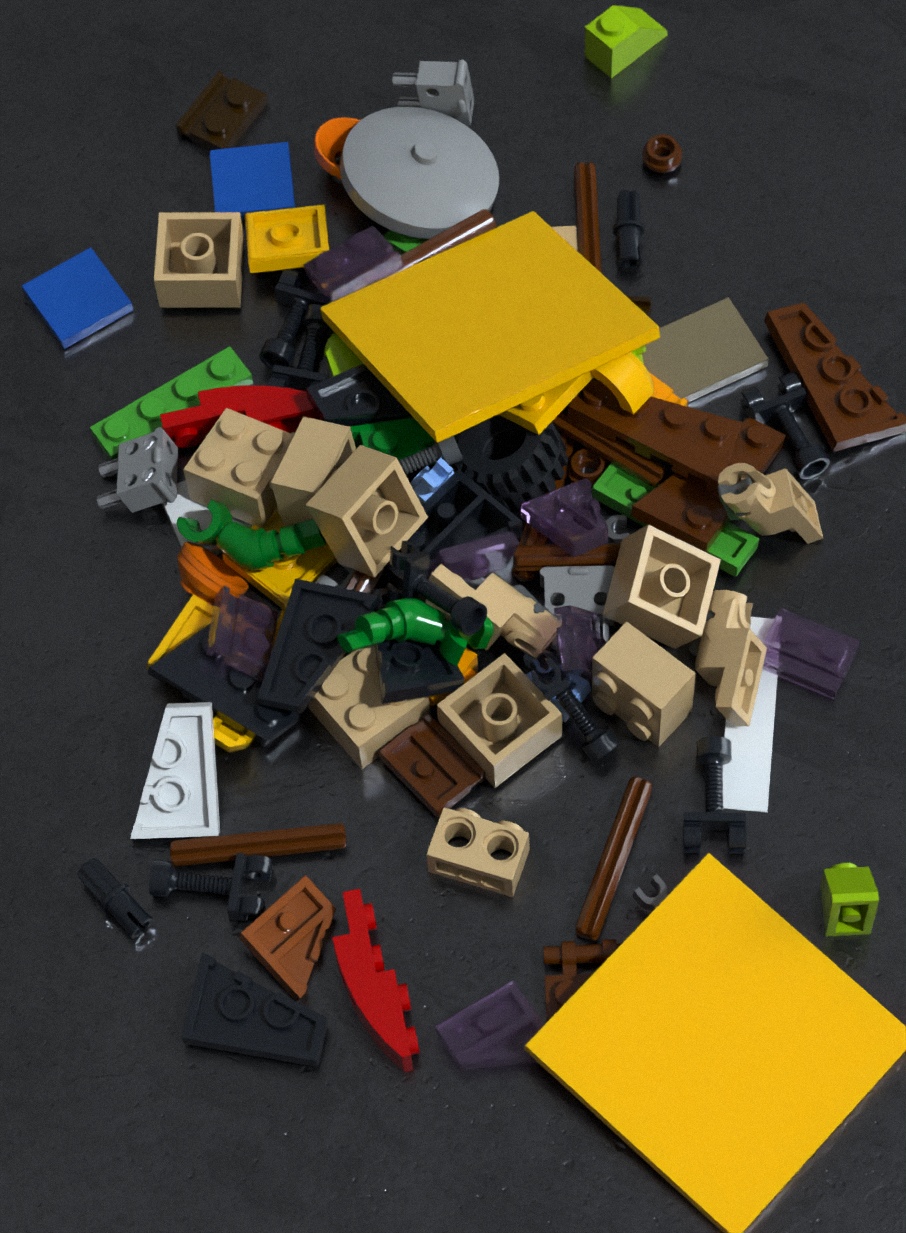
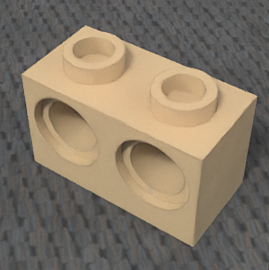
M444 807L426 854L428 872L513 897L530 850L529 832L524 831L513 822L499 821L495 823L482 819L479 814L469 809L458 808L455 811ZM454 837H464L469 840V843L463 847H453L448 844L449 840ZM499 849L507 850L512 854L505 860H496L490 856L492 852Z

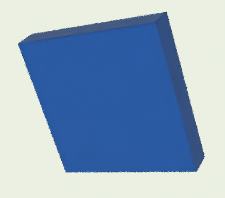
M288 142L210 150L215 212H240L241 220H245V214L295 208Z
M91 247L22 285L24 295L63 349L133 311L132 302Z

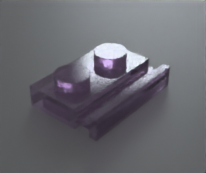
M374 226L365 231L358 232L347 241L328 251L322 252L316 258L304 264L308 278L325 296L330 298L331 302L369 286L404 266L400 254L393 250L392 245Z
M224 585L215 597L206 654L212 656L214 653H217L224 657V663L261 681L264 678L274 646L278 612L243 594L237 598L229 594L230 588Z
M572 605L554 608V615L561 616L563 627L556 628L562 672L591 678L592 657L606 644L604 638H600L599 632L592 629L591 621L597 620V613Z
M780 608L763 642L767 647L762 669L834 700L859 650L860 641Z

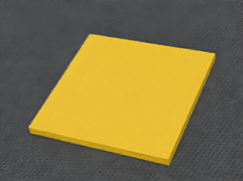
M534 211L320 307L322 319L437 443L660 338L659 326Z
M708 853L525 1045L524 1050L723 1233H743L906 1051V1026Z

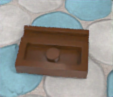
M426 713L422 716L423 719L415 726L412 724L379 751L380 759L439 818L444 807L450 809L471 792L473 786L478 782L482 783L486 779V772Z

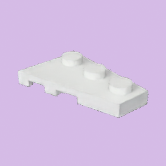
M212 702L167 704L130 839L219 836L220 818Z

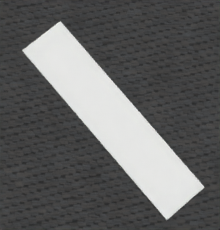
M751 617V631L767 647L750 726H733L726 719L724 738L731 741L732 760L730 763L723 765L724 809L768 812L782 619Z

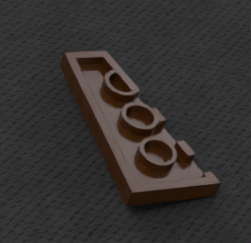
M804 302L767 312L764 323L790 372L796 374L801 386L805 389L807 393L806 402L833 452L906 432V416L902 412L897 414L887 403L888 396L878 385L873 387L860 373L862 368L852 355L849 357L844 355L835 344L837 341L835 336Z
M591 380L570 402L567 418L613 441L621 438L633 444L635 452L648 459L654 455L672 464V471L686 478L692 474L706 481V488L719 494L717 489L719 474L729 466L742 426L740 421L651 396L635 414H632L621 408L617 398L605 384L595 380Z
M750 417L742 422L729 466L736 463H747L764 474L784 446L786 435ZM678 473L673 474L632 505L630 515L704 552L709 550L730 521L720 501L719 494L706 488V481L692 474L686 478Z

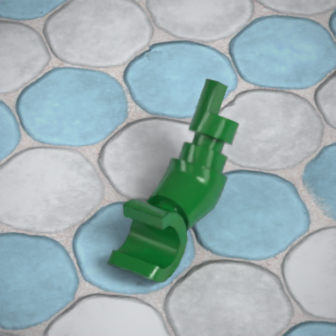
M211 499L207 506L212 514V521L206 530H201L197 520L186 517H179L177 519L179 532L187 540L206 546H217L242 569L261 570L273 567L275 561L282 560L284 554L288 557L304 554L306 550L326 545V540L314 519L281 527L280 533L275 529L267 532L263 528L254 530L236 521H232L229 508L224 503Z
M404 598L388 602L385 608L378 610L377 613L370 612L358 616L355 622V630L339 634L337 638L343 650L348 653L383 643L384 640L395 639L398 642L412 640L433 646L436 641H439V650L442 656L449 663L457 667L467 643L473 649H485L493 635V623L486 617L479 631L471 636H466L453 628L450 620H445L446 614L419 599Z

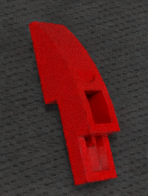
M243 385L197 391L200 406L160 414L164 431L179 448H190L203 442L226 408L288 433L296 432L303 417L320 420L307 399V392L274 386Z
M360 889L344 891L342 893L350 934L335 936L332 939L340 975L347 995L359 1020L385 1055L403 1072L413 1071L411 1055L419 1054L420 1052L415 1026L406 1027L403 1012L411 1010L406 983L397 985L394 969L385 971L380 944L371 946L368 931L377 929L372 903L363 904Z

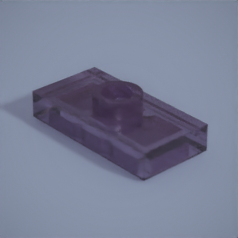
M505 532L441 549L438 551L429 569L428 578L442 564L463 579H479L491 571L506 568L519 542L513 532Z

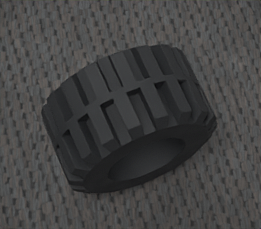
M496 415L454 435L464 459L455 463L457 469L466 474L509 511L514 506L518 510L525 509L527 504L532 501L535 504L543 500L542 495L548 492L551 494L556 488L554 482L562 480L565 474L562 467L568 463V456L565 453L567 448L553 421L540 435H537L500 415ZM519 448L512 455L501 459L509 451Z

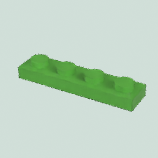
M229 346L90 427L91 434L109 460L118 458L120 443L155 432L158 427L163 429L160 414L200 406L197 391L220 387L249 386L253 384L252 374Z
M611 463L593 485L591 497L621 514H626L628 518L645 527L647 524L630 516L632 505L657 486L651 487ZM728 522L706 553L721 559L719 568L736 577L758 548L759 538Z

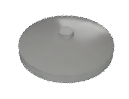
M393 107L366 116L349 132L340 158L342 183L355 205L369 218L387 229L416 238L431 239L482 209H487L490 212L499 187L498 167L493 154L484 141L460 121L443 113L420 107Z

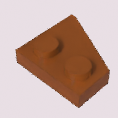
M305 875L241 932L238 938L297 1002L306 993L308 979L314 963L318 960L325 932L331 924L336 908Z

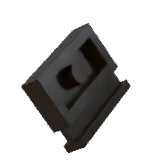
M218 71L176 124L177 135L181 137L185 135L191 138L193 143L209 151L233 148L266 106V93L235 78L230 80L224 77L223 72Z

